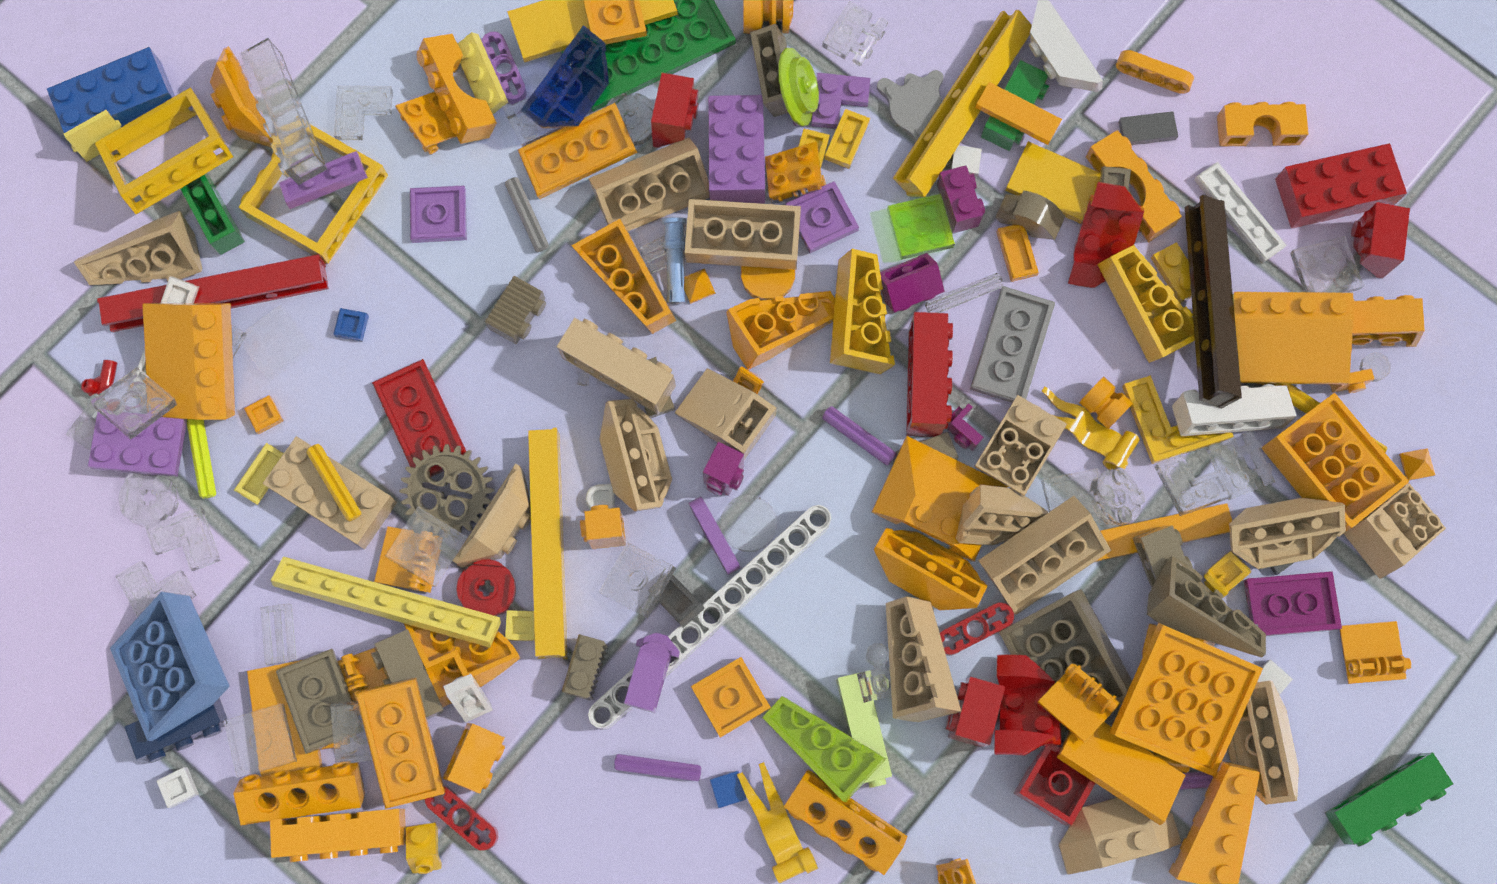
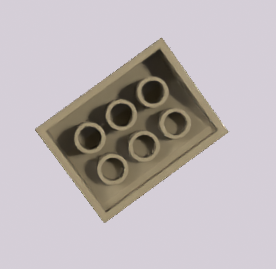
M1082 589L1072 592L999 632L1011 655H1027L1055 683L1065 674L1066 669L1072 663L1077 666L1080 665L1081 670L1091 678L1094 677L1095 681L1098 684L1101 683L1108 693L1112 696L1115 695L1116 699L1123 703L1132 679ZM1061 723V733L1069 730Z

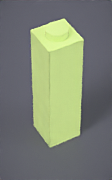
M867 672L839 677L836 679L849 736L887 758L865 783L868 782L869 788L887 784L885 778L892 777Z

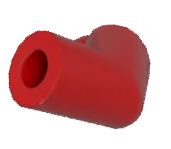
M103 360L100 376L94 379H85L81 384L82 391L88 393L89 396H98L111 388L114 383L118 363L112 360Z

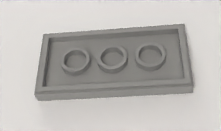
M1002 286L970 390L1013 403L1017 395L1024 399L1027 398L1055 302Z

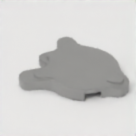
M938 70L931 71L925 77H919L911 73L907 74L902 86L888 78H882L877 83L878 92L889 103L891 121L895 127L898 125L901 129L907 131L906 134L911 136L914 142L918 140L942 103L939 87L943 82L944 76Z

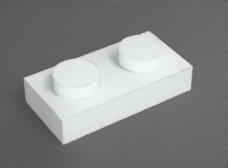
M472 674L456 678L452 683L443 686L447 697L466 723L492 711L490 701Z

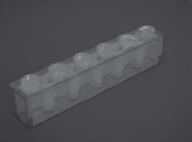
M269 38L241 52L240 55L244 63L241 68L246 77L251 81V84L248 85L249 89L258 100L256 108L266 121L263 123V126L268 135L273 139L271 147L281 160L278 166L286 178L291 177L300 185L327 170L282 53Z

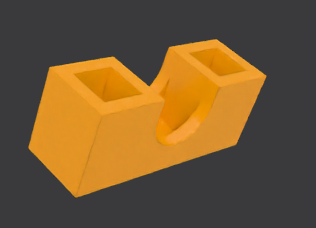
M1233 102L1224 105L1217 115L1219 146H1246L1254 136V126H1262L1269 130L1272 135L1273 146L1300 145L1309 135L1306 104L1284 102L1269 105L1267 102H1258L1253 105H1242L1239 102Z

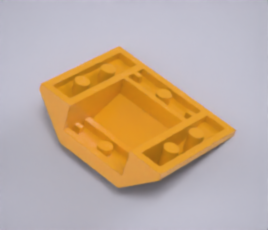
M906 436L871 512L896 525L903 522L950 545L948 550L975 562L982 544L959 543L956 540L963 505L970 498L971 492L980 485L1005 488L1008 486Z

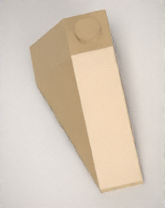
M181 211L154 220L74 261L89 285L122 284L124 281L141 280V283L151 282L153 279H167L168 281L171 276L183 279L202 271L195 234Z

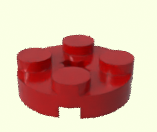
M484 559L472 563L473 565L461 573L457 582V596L463 607L493 616L507 612L515 598L516 583L512 573L504 565L495 560ZM485 581H490L494 591L485 597L484 593L479 591V587L484 586Z

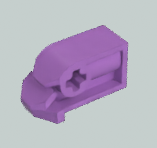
M653 633L637 640L636 646L640 647L624 701V704L651 713L656 712L671 656L679 658L680 651L669 637L660 633Z

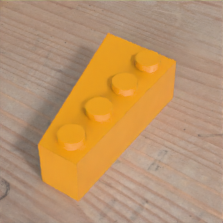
M1403 295L1391 300H1384V297L1380 296L1367 298L1366 301H1355L1353 299L1352 344L1365 345L1373 340H1379L1381 346L1395 345L1394 343L1399 341H1406V347H1416L1425 331L1423 298Z

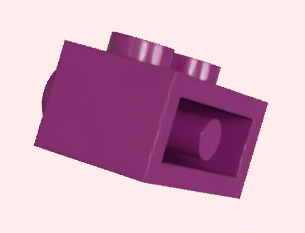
M967 165L940 172L936 185L952 234L979 227L983 214H985V207L982 199L977 198L975 192L977 184L974 174H969Z
M928 253L880 272L883 287L881 291L884 302L894 313L907 310L914 304L931 300L936 295L945 292L938 263Z
M718 442L703 470V481L707 485L706 489L718 496H722L723 493L729 496L732 489L737 491L744 478V454Z

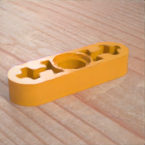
M1131 50L1121 51L1116 63V68L1124 74L1180 94L1188 93L1194 81L1193 74L1187 70Z

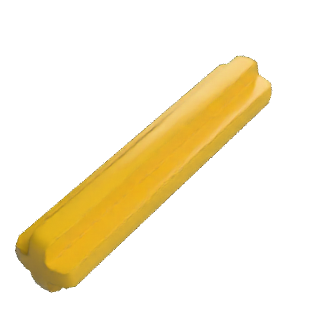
M320 444L309 447L306 453L345 519L349 522L361 516V511Z

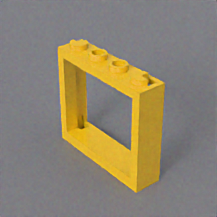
M191 87L95 142L120 196L135 214L140 213L233 158L232 153L207 110ZM196 115L199 117L209 135L208 137L130 183H126L117 164L118 160ZM218 148H221L223 150V152H221L218 155H215V153L213 152ZM117 150L119 153L113 156L112 152ZM140 195L142 199L136 202L134 198Z
M299 119L296 125H293L288 130L283 144L274 150L267 167L258 173L255 184L250 191L243 195L238 208L247 218L311 255L319 254L325 263L329 264L388 177V174L382 164L357 151L364 168L367 169L366 174L368 178L356 184L317 243L260 211L259 207L308 136L342 156L357 151L304 120Z

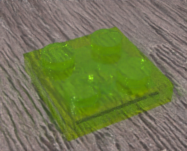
M941 194L888 205L887 212L901 260L925 253L929 254L954 248L955 242Z

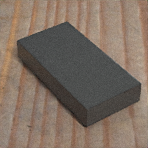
M1173 111L1120 117L1118 121L1121 135L1127 137L1131 145L1171 141L1178 138Z
M671 572L649 590L650 594L683 628L705 609L701 602Z

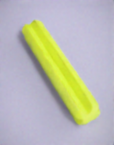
M187 419L198 493L202 499L212 498L216 496V488L204 420Z

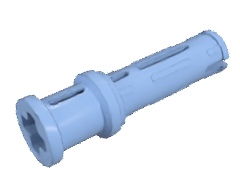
M686 218L662 219V224L665 225V242L662 243V247L666 250L667 303L685 302L683 250H685L684 224L687 223Z

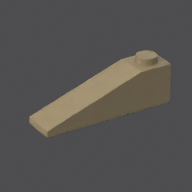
M1171 556L1148 594L1147 615L1154 621L1181 633L1261 658L1265 656L1266 634L1240 610L1236 609L1233 611L1222 600L1224 595L1217 589L1212 592L1201 582L1203 576L1195 569Z

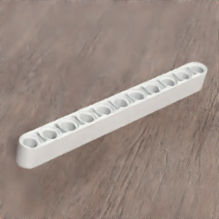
M814 505L809 508L703 604L705 609L684 628L680 625L668 636L680 651L679 658L669 663L666 677L827 531L831 521V514L826 507ZM814 514H820L825 518V524L819 527L814 526L810 522V517ZM793 533H800L805 541L803 544L795 546L790 543L788 537ZM772 552H779L784 560L779 565H772L767 559L768 555ZM751 571H757L762 575L763 579L759 584L753 585L747 581V574ZM730 590L738 591L741 595V600L736 604H729L725 600L726 593ZM711 609L716 610L720 614L719 620L714 624H709L703 619L705 612ZM694 629L697 631L698 639L691 644L685 643L682 640V634L685 630ZM634 668L589 709V721L596 728L602 730L611 728L633 708L618 702L617 693L620 689L629 687ZM600 708H608L610 711V719L604 724L597 723L595 720V714Z

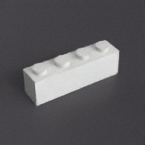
M1266 384L1258 388L1241 386L1242 398L1222 409L1218 406L1199 401V392L1194 389L1183 392L1172 405L1181 436L1284 428L1296 417V412L1287 385L1274 386V384Z

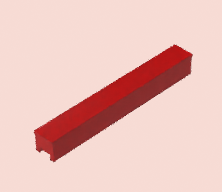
M319 254L186 281L199 286L194 303H230L231 309L329 289L325 269L326 263ZM167 285L97 298L102 325H109L111 332L144 326L143 304L161 303Z

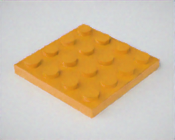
M1158 623L1110 733L1215 777L1263 668Z

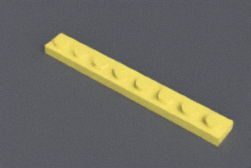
M287 557L282 558L271 578V583L274 587L489 648L501 624L500 617Z

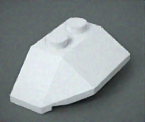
M1038 0L1030 31L1031 43H1029V47L1036 58L1040 56L1044 61L1045 65H1043V68L1051 80L1055 78L1058 84L1062 86L1094 92L1102 90V78L1049 0Z

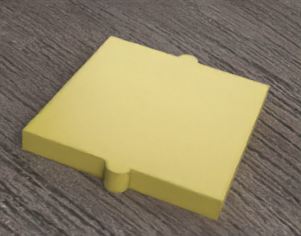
M104 110L64 133V136L72 145L73 151H78L88 162L100 155L95 142L121 128V123L119 120H115L107 110Z

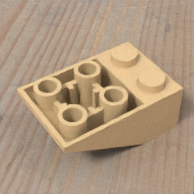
M707 368L675 411V414L717 443L720 442L743 453L745 460L775 418L777 407L753 391Z
M1017 395L974 467L1025 496L1067 424Z
M1408 483L1343 534L1378 578L1381 579L1408 563L1446 528L1441 523L1439 517L1423 501L1421 495Z

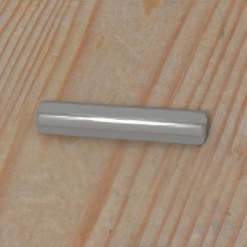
M517 177L508 179L505 182V186L535 251L541 252L549 247L548 242Z

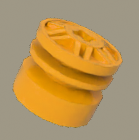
M743 0V34H750L752 31L761 29L763 21H769V26L776 24V21H782V34H789V28L793 19L794 0Z

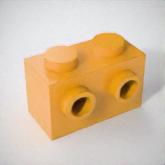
M595 505L591 507V511H584L585 520H580L581 536L584 537V542H588L592 549L626 546L624 518L619 507L609 508L608 505Z
M467 723L442 779L480 794L481 790L486 789L490 784L493 775L490 770L494 761L498 762L504 752L505 745L502 743L505 737L473 723Z

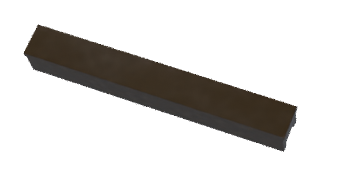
M1203 194L1199 197L1200 202L1198 204L1184 207L1199 401L1218 406L1222 409L1241 399L1242 392L1225 202Z

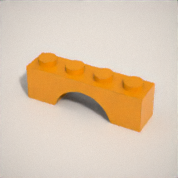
M453 34L423 38L416 54L417 61L423 67L428 77L429 86L434 89L439 99V106L442 111H445L450 122V128L456 134L460 144L490 138L497 122L486 100L476 99L467 95L458 87L454 80L453 73L457 71L463 54Z
M1116 130L1090 147L1086 159L1095 171L1101 173V167L1103 166L1131 169L1129 184L1136 190L1139 197V205L1144 207L1145 211L1139 231L1148 243L1178 223L1182 217L1178 205L1174 201H1170L1164 193V188L1160 181L1154 179L1149 173L1146 162L1142 158H1138L1132 150V145L1127 137L1122 136Z

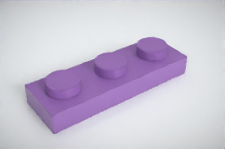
M355 151L281 181L279 185L289 209H292L368 177L358 152Z

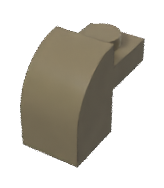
M1023 190L1021 196L1006 194L995 218L1003 224L1023 226L1031 237L1055 240L1066 216L1049 199Z

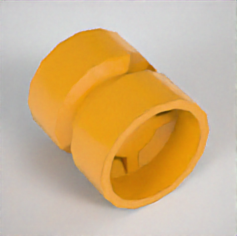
M1103 376L1082 398L1079 404L1089 413L1096 412L1097 420L1109 429L1133 402L1122 392L1116 393L1115 386Z

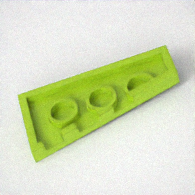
M781 696L762 717L843 802H847L887 759L784 696Z

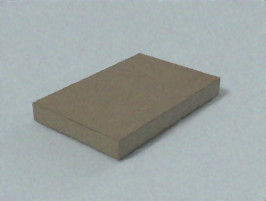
M329 649L276 671L306 754L364 731L357 711L353 708L354 703L350 692H348V687L334 649Z

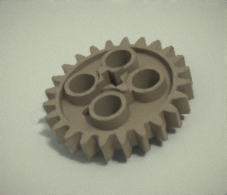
M445 444L443 452L440 451L438 446H433V455L423 450L422 455L424 459L421 460L414 457L413 461L416 467L407 466L405 468L411 474L410 477L401 478V481L408 484L407 488L399 490L400 493L408 495V498L401 501V504H410L411 506L405 514L415 513L416 517L413 524L421 521L424 522L422 531L428 530L430 526L433 527V536L438 535L441 529H443L445 537L450 536L451 529H454L457 536H459L462 532V526L471 531L472 525L470 522L474 521L477 523L480 519L478 514H483L486 510L483 507L484 504H490L492 501L486 495L494 492V489L487 487L486 483L492 481L493 477H484L483 475L489 469L488 466L479 468L478 464L482 458L478 457L472 461L470 459L472 451L468 450L462 455L461 446H457L454 452H451L449 444ZM434 465H439L444 470V477L440 481H435L430 476V470ZM462 472H466L472 477V484L467 489L460 487L458 484V476ZM427 482L444 487L450 483V489L469 493L472 495V498L467 499L454 494L448 495L445 498L443 491L425 488L422 484ZM426 493L434 494L437 499V504L433 509L426 508L423 505L422 499ZM454 500L461 501L465 506V511L461 516L454 515L450 510V505Z

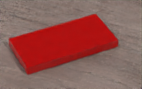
M424 359L372 382L410 467H416L413 461L414 457L421 460L424 459L422 455L423 450L433 455V446H438L441 452H443L445 444L450 445L451 452H454L457 446H461V454L464 455L467 452ZM434 465L430 470V476L433 477L444 472L443 468L439 465Z

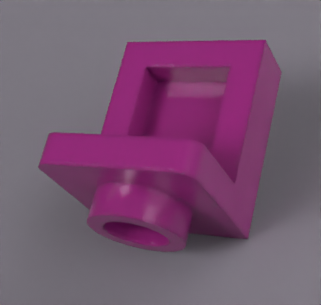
M968 404L964 409L959 406L952 413L951 423L947 430L955 436L954 440L960 447L964 449L969 448L973 452L984 437L964 420L973 408V406Z

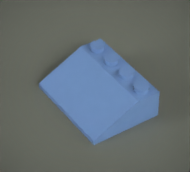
M161 591L110 647L147 741L157 739L212 706L230 687L190 596Z

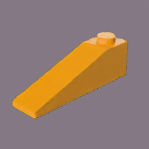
M831 291L804 293L798 297L784 298L783 296H775L769 300L754 298L728 309L726 313L734 350L748 370L770 360L832 323L835 297Z

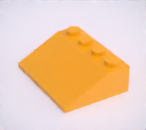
M1234 292L1233 303L1241 383L1349 384L1354 321L1353 293Z
M144 303L143 322L148 416L195 420H226L235 416L231 304Z
M1335 392L1261 447L1301 498L1343 503L1345 505L1346 531L1353 528L1409 483L1408 479Z

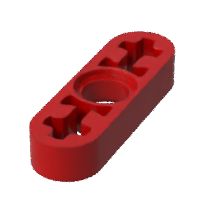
M995 603L941 631L942 643L945 641L944 635H948L949 638L957 636L959 632L956 628L958 627L961 628L963 638L968 641L967 644H964L962 638L953 644L954 650H951L949 646L945 647L946 656L955 655L1010 626L1014 620L1013 609L1006 603ZM995 609H998L1000 612L1005 611L1007 613V616L1004 618L1005 623L1002 624L998 620L990 624L993 630L989 631L988 623L982 615L985 614L988 620L996 614ZM977 621L981 624L983 628L981 636L972 637L968 634L967 625L969 622Z
M444 785L446 793L443 797L444 800L449 804H452L454 800L458 803L450 808L447 816L443 814L448 809L443 804L435 806L433 804L435 801L434 797L425 799L426 806L474 848L489 850L496 845L498 841L496 827L449 787ZM461 808L466 809L470 815L469 822L465 826L456 825L453 819L454 813ZM476 818L480 821L476 825L479 830H490L488 835L491 839L490 843L483 842L479 844L480 836L475 831H471L470 835L466 833L474 825Z

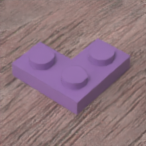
M817 72L819 103L818 108L813 112L812 127L837 129L841 105L867 107L871 78Z

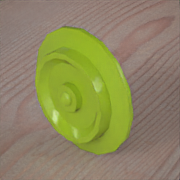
M785 48L780 54L778 65L781 94L792 120L799 126H807L812 120L813 112L818 108L819 89L813 67L805 57H801L794 48Z

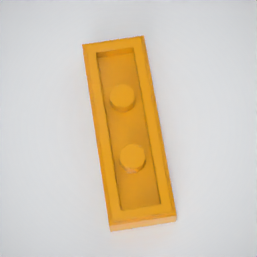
M991 82L986 86L975 107L1046 145H1049L1062 121L1061 118Z

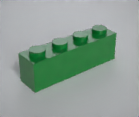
M1433 752L1421 753L1324 813L1344 844H1356L1357 847H1360L1373 839L1372 834L1381 829L1383 832L1398 824L1396 819L1402 815L1411 816L1422 809L1420 804L1428 799L1435 801L1447 794L1445 789L1453 785V782Z

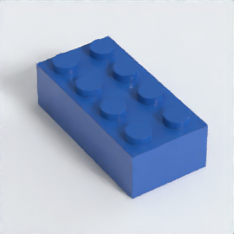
M150 47L46 88L64 133L104 110H107L115 120H119L121 127L175 96L161 61Z

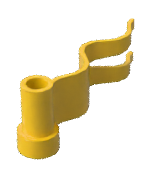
M1044 386L1042 392L1050 402L1060 411L1071 414L1076 418L1055 416L1067 424L1065 429L1070 431L1084 447L1105 456L1102 463L1107 469L1116 474H1122L1128 465L1127 460L1140 441V438L1130 431H1125L1121 435L1112 429H1107L1096 422L1085 408L1059 399L1051 390Z
M762 762L758 765L771 810L768 811L743 772L737 774L777 863L772 869L780 884L805 871L808 874L819 868L809 846L804 849L802 848L765 763Z

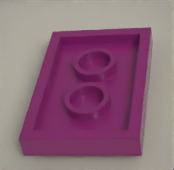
M1333 571L1248 578L1244 580L1249 618L1266 636L1342 629Z

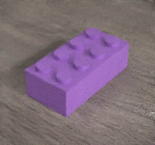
M762 95L708 96L710 200L765 204Z

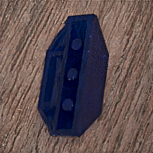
M583 25L532 92L520 111L541 128L578 127L609 84L605 42Z

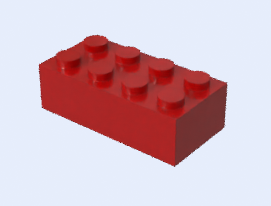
M1390 143L1286 166L1275 178L1291 229L1368 211L1376 202L1395 205L1407 194Z
M914 312L908 328L906 436L935 437L941 435L943 430L948 428V422H951L952 406L947 405L948 396L952 393V378H948L947 375L953 361V351L948 350L949 340H952L953 323H948V313Z

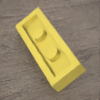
M471 32L458 43L463 54L460 64L475 98L486 100L492 114H494L506 105L508 100L479 34Z

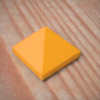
M705 268L684 277V291L690 304L716 294Z
M742 366L733 382L753 391L757 395L764 383L757 374Z
M1428 448L1399 454L1405 477L1408 481L1435 476Z

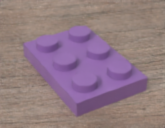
M98 411L88 467L91 469L178 477L187 421L177 418Z

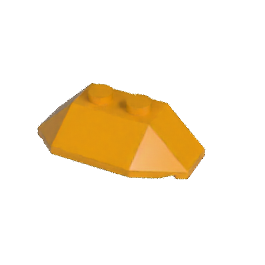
M229 46L224 48L216 62L210 80L214 90L210 95L217 108H223L225 115H222L221 118L228 131L234 130L241 139L274 149L280 147L237 57Z
M886 528L874 548V552L889 582L920 600L931 602L932 606L938 610L977 608L986 591L987 584L980 579L978 573L968 560L918 532L907 530L893 531V529Z

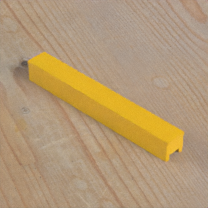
M1015 10L1012 15H1008L1005 11L1000 12L897 170L893 179L906 192L907 196L926 197L939 177L940 172H942L980 113V110L975 107L989 82L998 85L1029 37L1032 24L1020 10Z
M557 427L545 430H528L535 656L538 659H568L560 433Z

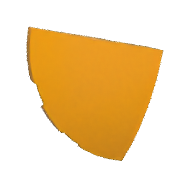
M404 623V627L410 633L442 708L451 704L443 686L452 683L456 678L472 674L478 685L482 687L520 659L514 646L499 631H497L489 648Z

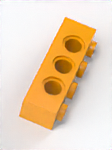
M340 761L326 767L313 765L299 771L289 772L288 770H280L272 775H248L239 780L233 795L240 825L268 822L270 820L361 808L365 790L359 762L349 763L348 761ZM323 784H331L335 788L329 789L326 788ZM294 788H300L304 790L305 793H298L294 790ZM264 793H271L275 797H267Z
M807 769L784 805V808L788 810L793 818L805 821L813 827L817 834L830 838L838 844L842 851L855 855L864 862L867 868L880 872L883 875L886 874L902 851L908 837L852 798L847 802H843L818 775ZM813 803L821 804L825 811L817 810ZM838 820H844L848 822L850 828L842 827L838 823ZM863 838H872L876 844H867Z

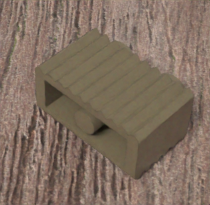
M513 276L485 320L488 329L514 344H517L520 338L524 340L531 330L532 325H530L533 317L535 315L540 316L546 306L543 291Z
M578 635L562 688L563 693L589 701L593 699L592 695L595 693L593 689L597 688L595 684L598 682L597 678L600 677L598 672L602 671L600 667L603 666L602 661L605 660L604 655L607 654L605 650L608 649L604 641Z

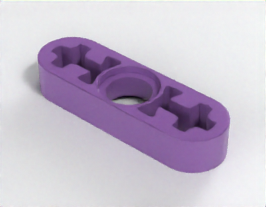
M489 32L483 36L481 41L506 95L508 104H521L526 99L527 91L503 35L498 32ZM491 42L497 44L500 55H495L490 45ZM501 63H508L511 65V70L506 74H501L497 72V67ZM511 80L518 91L517 95H513L510 92L508 82Z
M700 496L689 502L692 513L727 575L740 569L734 553L703 498Z

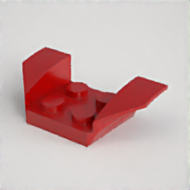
M1098 182L1094 195L1089 196L1074 246L1073 266L1068 284L1090 288L1097 287L1106 281L1097 264L1135 244L1145 211L1144 207L1138 205L1125 186Z
M997 655V679L999 685L1005 686L1000 705V730H995L994 754L1025 756L1040 746L1061 745V722L1038 703L1055 684V681L1027 655Z

